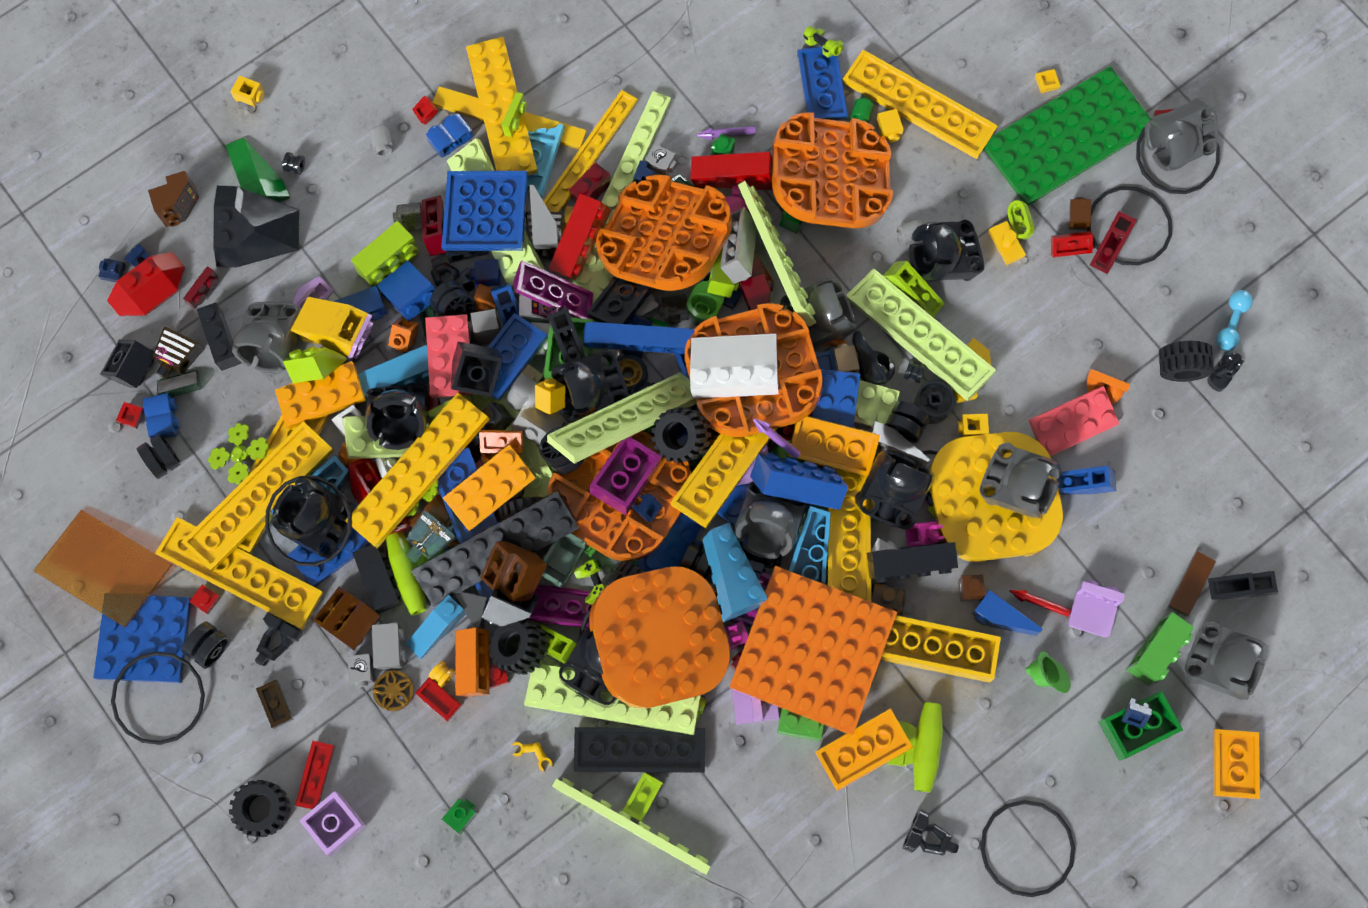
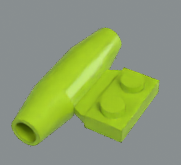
M402 531L391 534L386 538L389 562L397 587L410 614H421L427 611L426 596L411 570L444 552L442 541L439 540L423 545L427 551V556L419 548L413 553Z
M925 702L917 728L908 722L898 721L913 748L886 764L904 767L913 763L914 790L932 793L940 763L943 736L942 705Z

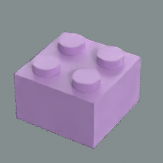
M336 791L331 793L299 820L328 856H333L367 827L344 797Z

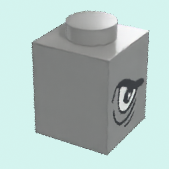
M654 143L645 162H648V169L655 171L659 175L668 176L670 172H674L677 166L676 153Z
M370 654L347 656L349 682L357 688L368 687V683H374L373 657Z

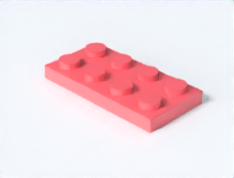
M467 315L425 318L431 398L455 396L457 392L461 395H473V393L451 390L452 360L457 342L469 343Z
M1100 386L1028 419L1036 440L1046 449L1050 456L1119 425L1104 386Z

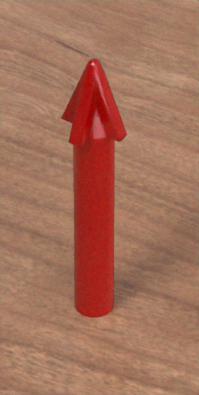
M1009 590L1021 602L1026 601L1069 617L1071 609L1029 594L1027 590Z

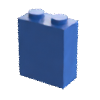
M406 261L376 285L384 298L408 322L431 305V295L435 290L434 286L409 261Z

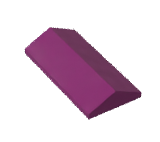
M520 261L513 281L515 292L552 309L565 305L572 318L591 319L586 312L592 306L593 292L528 262Z
M538 585L534 594L540 597L530 618H527V620L581 627L585 615L592 607V604L585 602V598L589 596L591 591ZM589 617L585 628L589 626Z

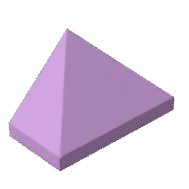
M318 276L297 288L293 303L301 310L307 297L326 300L333 292V289Z

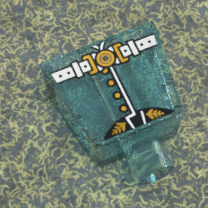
M424 510L406 539L413 547L405 556L414 563L423 554L431 559L457 537Z

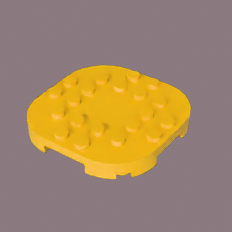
M1018 432L961 437L944 445L932 460L929 470L935 476L931 486L936 520L938 524L943 525V528H939V536H944L945 538L941 542H955L956 553L959 558L980 563L986 560L1018 556L1028 557L1044 550L1059 534L1063 521L1059 490H1057L1046 514H1043L1042 518H1031L997 505H989L980 494L979 489L983 476L995 451L1002 443H1010L1016 448L1051 459L1046 449L1034 438ZM1006 453L1003 458H1009L1012 453ZM996 490L988 491L986 496H992Z

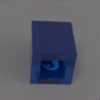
M498 259L473 261L474 268L470 269L471 279L475 280L476 286L478 284L501 286Z

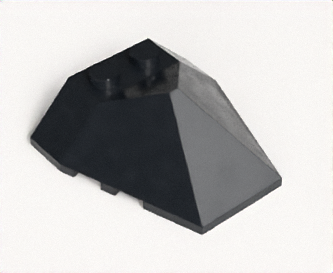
M217 185L213 226V249L216 267L237 268L298 251L300 210L238 186Z

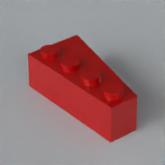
M770 152L691 157L690 179L694 186L698 188H705L706 185L713 188H732L745 181L749 187L754 186L756 190H773L772 156Z
M579 193L548 269L576 281L577 277L581 275L583 266L596 242L599 229H603L612 210L601 201Z

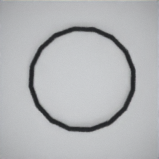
M1145 127L1142 129L1136 143V160L1142 175L1154 187L1167 193L1188 194L1203 188L1214 177L1220 164L1219 143L1216 149V163L1211 175L1199 186L1188 190H1170L1155 183L1145 172L1140 159V143L1145 134Z
M1120 186L1105 191L1093 202L1091 216L1099 201L1106 195L1119 190L1141 192L1150 196L1162 207L1168 220V236L1163 248L1153 257L1139 262L1121 261L1117 258L1115 262L1121 265L1139 266L1155 260L1167 249L1172 237V219L1165 204L1153 193L1138 187ZM1093 236V245L1098 250L1099 246Z
M299 476L284 482L272 494L266 508L265 529L271 545L284 559L298 566H319L332 561L345 548L351 534L352 513L346 497L333 483L318 476ZM299 478L317 480L332 487L341 497L348 514L347 533L342 545L330 557L318 562H299L285 555L275 544L269 528L270 509L275 497L287 485L294 483Z
M155 651L140 655L123 667L113 684L111 705L115 720L127 735L141 743L162 745L179 740L193 729L203 711L205 692L201 677L190 662L174 653ZM156 655L173 657L187 665L197 678L201 693L199 710L191 725L177 736L161 741L143 739L130 732L119 718L115 703L117 685L125 671L139 660Z
M1022 800L1008 803L991 815L982 832L980 850L984 866L996 884L1012 894L1035 897L1049 894L1064 883L1073 867L1075 844L1070 828L1059 813L1043 803ZM1023 804L1042 807L1055 815L1066 829L1071 845L1069 866L1061 880L1047 890L1034 893L1013 890L999 881L989 867L985 853L986 833L995 817L1010 807Z

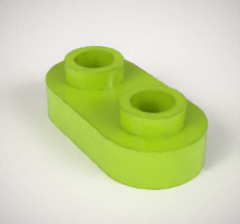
M1019 200L1011 202L1008 206L1007 214L1012 231L1016 233L1017 238L1029 239L1034 233V224L1028 205Z

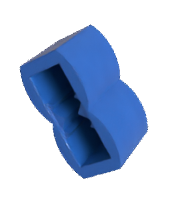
M457 113L447 116L442 124L432 126L428 130L426 137L438 155L443 158L452 153L457 147L471 140L473 133L471 128Z
M168 393L143 398V408L149 437L152 438L159 433L164 438L178 436V429L181 426L178 417H175V410H177L175 398H172Z

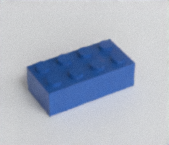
M758 453L750 475L754 483L765 495L840 510L848 490L847 484L835 472L833 467L826 465L820 467L809 461L801 463L791 457L783 459L772 453H767L766 455Z

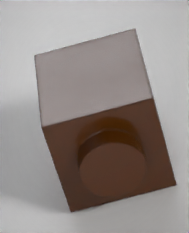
M1084 197L1070 199L1069 230L1090 229L1091 199Z
M983 574L961 576L958 580L960 601L982 600L986 596Z

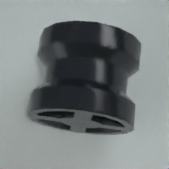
M287 152L283 159V171H294L295 174L300 175L304 169L305 157L303 155L294 156L293 153Z
M910 359L904 379L908 380L911 378L916 383H920L926 365L923 363L917 364L914 360Z

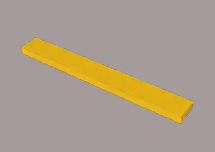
M438 87L433 99V104L437 108L484 121L477 97ZM525 112L523 114L528 131L534 132L540 128L550 129L557 127L558 124H563L565 129L560 142L561 145L579 150L584 143L587 130Z
M621 89L543 200L549 212H561L570 200L569 189L599 159L638 103L636 97Z

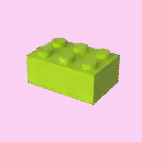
M396 221L354 256L351 262L358 275L371 288L406 261H414L419 254V250L413 236Z

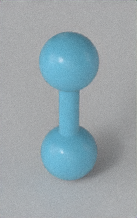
M1245 290L1235 291L1229 298V306L1233 310L1228 327L1220 330L1216 336L1217 346L1224 351L1234 350L1240 343V336L1236 331V327L1241 313L1247 312L1253 304L1251 294Z

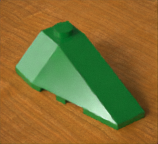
M244 138L225 145L241 188L278 202L290 198L282 178Z

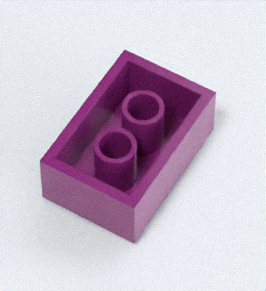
M631 437L621 440L590 484V494L626 516L660 466L662 457Z

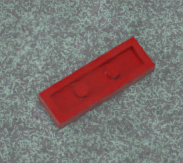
M312 740L295 806L314 809L320 804L335 749L334 745Z

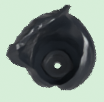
M855 331L852 336V343L859 357V372L862 380L876 385L887 383L895 373L893 361L886 354L874 351L868 345L862 331Z

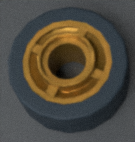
M631 354L621 355L617 358L623 375L626 372L634 374L631 378L624 377L628 394L644 379L648 380L647 366L642 359Z

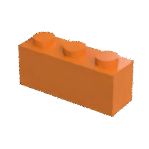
M481 628L456 630V695L465 697L490 695L489 630Z

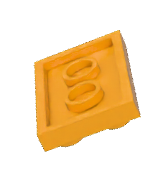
M1213 730V796L1260 799L1259 732Z

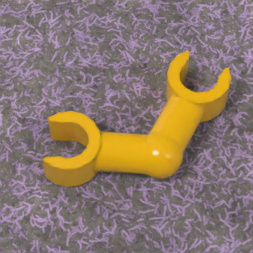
M514 742L511 744L521 747L519 753L512 754L519 757L523 753L535 752L541 771L544 772L542 767L544 761H548L553 767L552 760L546 757L539 742L530 744Z

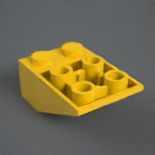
M307 297L291 331L348 357L368 313L348 304Z

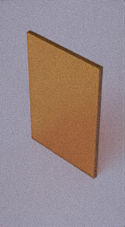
M80 510L33 571L126 628L172 567V564L85 511Z

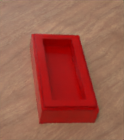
M430 677L415 693L447 722L462 706Z

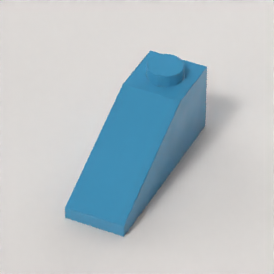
M448 595L429 614L406 645L422 659L466 615V612Z

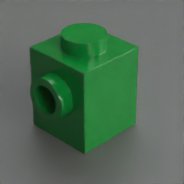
M458 798L441 820L458 834H462L478 814L474 810L476 806L467 798L464 801Z

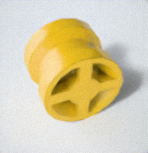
M442 660L431 670L429 677L432 680L438 681V685L443 688L451 681L456 671L452 668L449 669Z

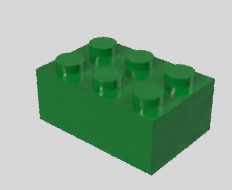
M1162 690L1136 703L1139 705L1147 703L1149 708L1152 709L1151 717L1144 728L1122 722L1125 709L1098 721L1119 761L1127 759L1183 731Z

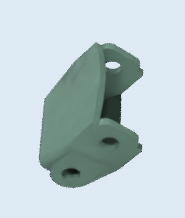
M571 533L553 542L543 559L547 566L542 578L562 588L583 556L587 545L586 542Z

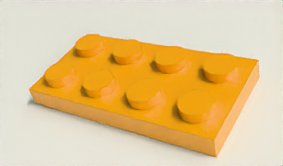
M353 361L340 365L324 379L291 383L275 389L284 423L288 429L299 426L303 421L307 423L366 401Z
M807 416L795 423L790 444L800 451L798 459L868 476L880 435Z
M509 444L444 496L443 499L465 527L471 531L537 477Z
M890 708L857 727L853 736L845 734L815 753L836 791H839L911 750L913 746Z

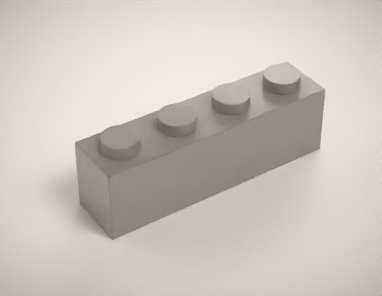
M745 207L731 213L732 228L723 245L720 268L734 284L747 280L752 276L757 227Z

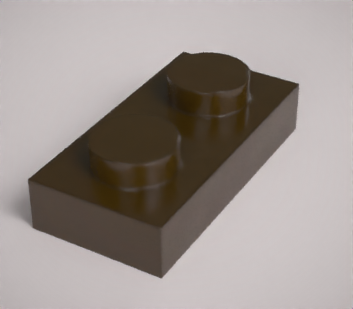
M275 679L256 688L271 728L275 729L294 720L278 680Z

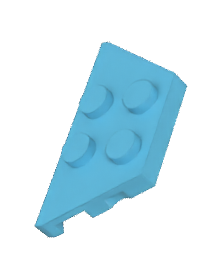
M558 124L555 128H540L534 132L528 131L538 173L528 176L527 186L534 185L540 197L544 195L565 129L563 124Z

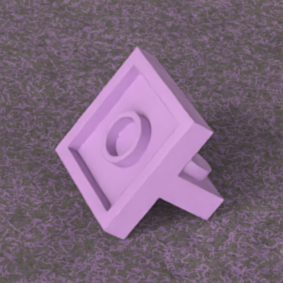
M732 689L736 725L779 719L777 706Z

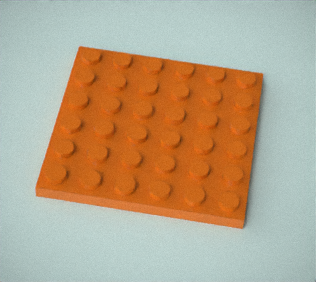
M775 566L765 591L768 599L759 607L729 688L853 736L897 612Z

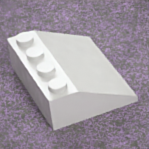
M776 334L691 338L690 385L693 399L779 394Z

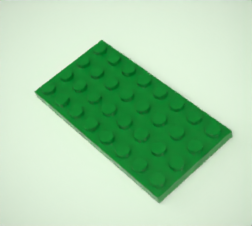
M1109 66L993 135L984 150L1022 202L1029 206L1138 140L1142 129L1151 118L1113 68Z

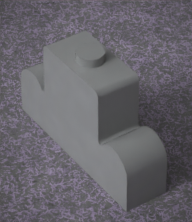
M521 373L506 396L508 406L515 410L520 409L511 426L516 431H523L525 437L540 445L542 438L550 430L557 427H565L571 423L565 420V416L560 411L550 415L535 408V385L538 383Z

